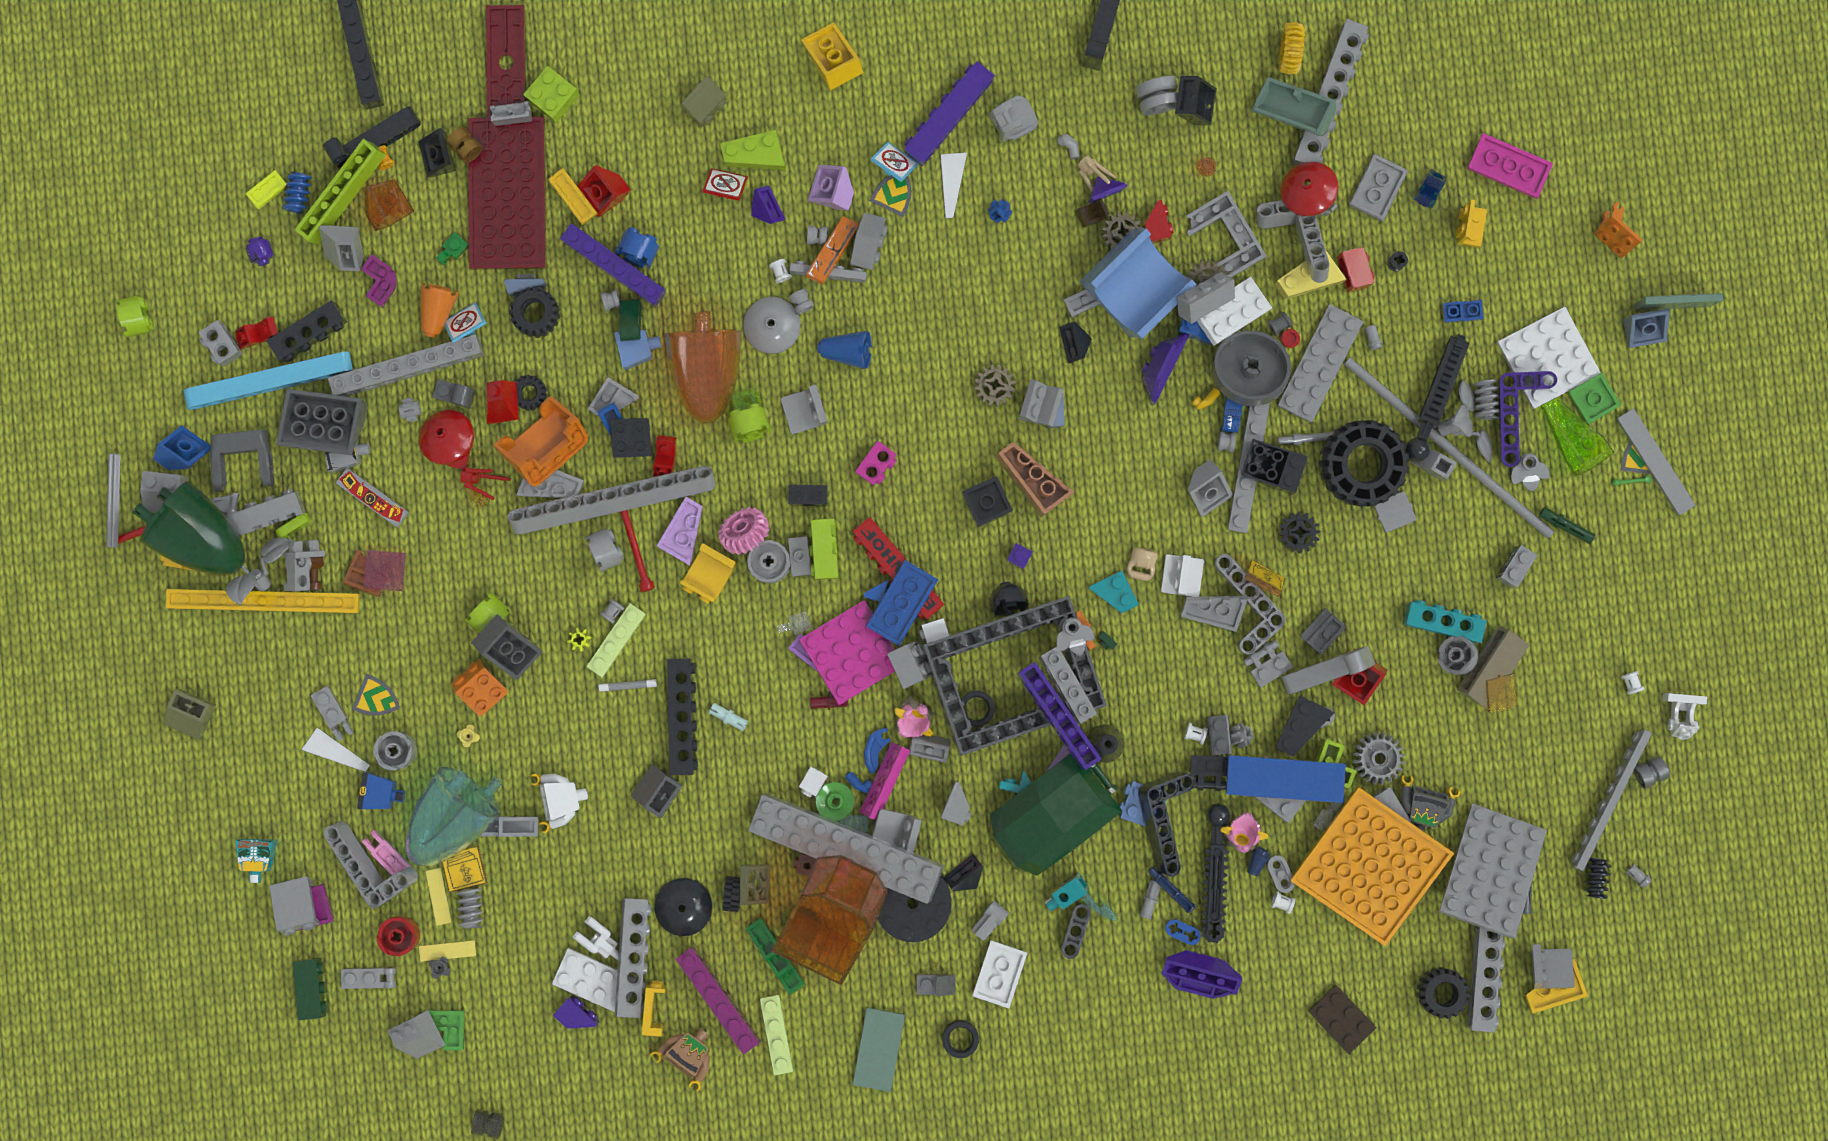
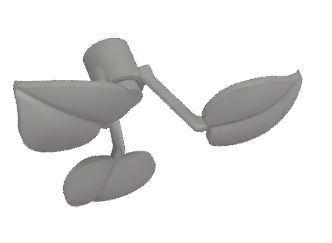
M1462 379L1459 386V395L1463 405L1459 406L1456 414L1450 416V419L1440 421L1438 429L1442 436L1450 434L1455 436L1465 435L1467 437L1471 435L1476 436L1481 454L1487 463H1490L1492 457L1491 439L1484 430H1481L1480 433L1473 432L1468 410L1470 412L1475 411L1476 402L1474 399L1476 397L1470 385Z
M274 538L268 541L260 551V554L263 556L260 559L263 570L254 569L250 572L243 565L242 569L247 575L235 577L228 583L226 587L228 597L235 603L242 605L243 600L254 586L258 591L267 590L271 585V581L266 576L269 572L266 570L265 562L271 563L277 560L289 548L290 541L293 540Z

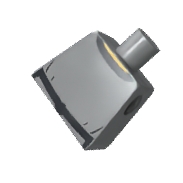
M357 440L352 455L325 452L327 471L336 473L346 468L360 465L361 455L371 453L369 443L359 444V440Z

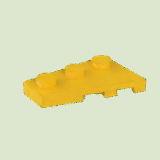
M1575 959L1572 960L1574 988L1532 989L1525 995L1531 1014L1588 997Z

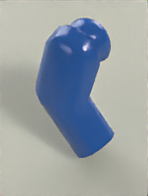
M850 772L845 777L854 789L868 793L872 786L870 780L862 783L853 772Z

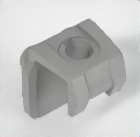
M1022 96L1013 97L998 105L988 114L1002 142L1016 140L1035 130L1038 125L1034 111L1027 99Z

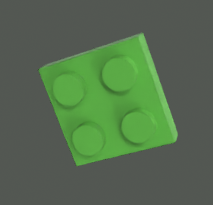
M1602 373L1567 392L1586 425L1621 406Z

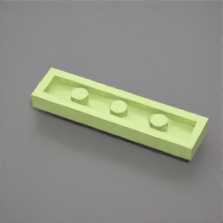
M630 603L587 665V668L603 678L646 614Z
M780 995L762 997L760 1002L774 1075L793 1072Z

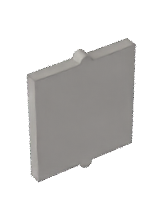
M1405 491L1391 496L1385 503L1374 506L1378 515L1377 520L1381 522L1385 533L1417 520L1411 508L1413 505L1409 503Z

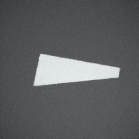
M318 728L302 748L304 751L365 772L370 766Z

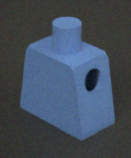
M641 330V339L636 341L621 342L619 332L614 333L624 370L631 369L653 359L652 349L662 347L660 337L648 338L646 330Z

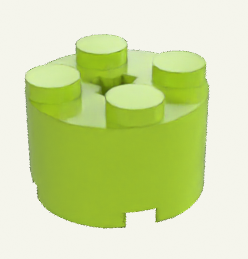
M136 295L116 300L118 304L116 310L121 327L125 326L127 329L124 332L126 337L148 333L151 329H154L152 318H149L146 312L149 311V305L143 296Z
M752 404L746 410L741 411L737 409L729 413L728 424L735 443H739L738 440H742L743 443L755 441L764 437V432L767 431L768 434L771 432L765 410L759 404Z
M490 593L469 614L470 617H467L465 621L476 632L480 633L497 614L504 619L509 614L507 611L509 608L493 593Z

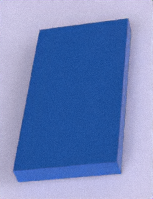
M905 560L866 627L900 646L938 579Z

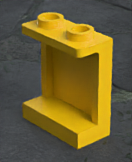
M663 981L647 983L642 1035L662 1036L663 1024L652 1023L654 993H665L667 985H663Z

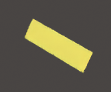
M441 868L425 871L436 926L452 923Z
M475 941L419 946L420 962L440 960L441 957L452 959L476 956Z

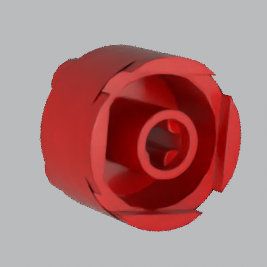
M395 916L387 919L378 929L377 944L385 954L391 956H402L411 952L420 941L419 927L408 916ZM397 933H401L402 935L399 939H396L395 937Z

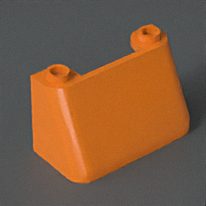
M552 396L548 397L540 405L539 412L542 417L516 440L511 439L509 436H504L493 445L497 452L533 487L545 481L582 449L588 441V435L579 419Z

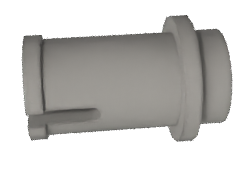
M1376 325L1364 328L1369 342L1368 347H1370L1371 351L1382 348L1381 344L1383 343L1380 341Z
M1635 864L1629 866L1625 872L1638 883L1639 887L1645 888L1651 882L1650 875H1645Z

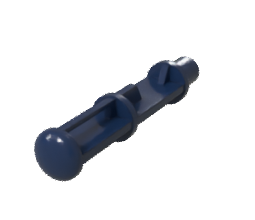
M1153 866L1148 870L1153 880L1187 913L1194 910L1195 904L1180 892L1162 872L1157 871Z

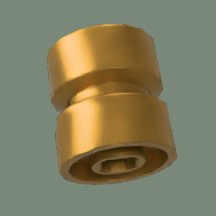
M464 126L454 130L446 140V144L457 153V156L464 163L473 161L483 149L482 145L475 138H472V134Z

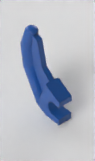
M887 728L877 730L867 739L864 749V761L870 773L876 772L878 768V753L890 742V738L883 739L881 737L883 732L888 731Z

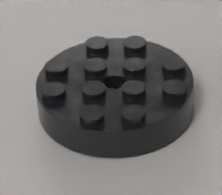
M940 876L931 902L926 904L918 900L916 908H910L908 905V899L911 897L879 884L874 897V910L878 922L892 937L905 942L924 941L936 935L947 923L952 909V897L950 889L942 876Z

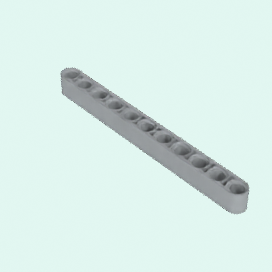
M701 466L514 509L509 512L508 520L515 534H525L707 492L716 486L712 469L709 466Z

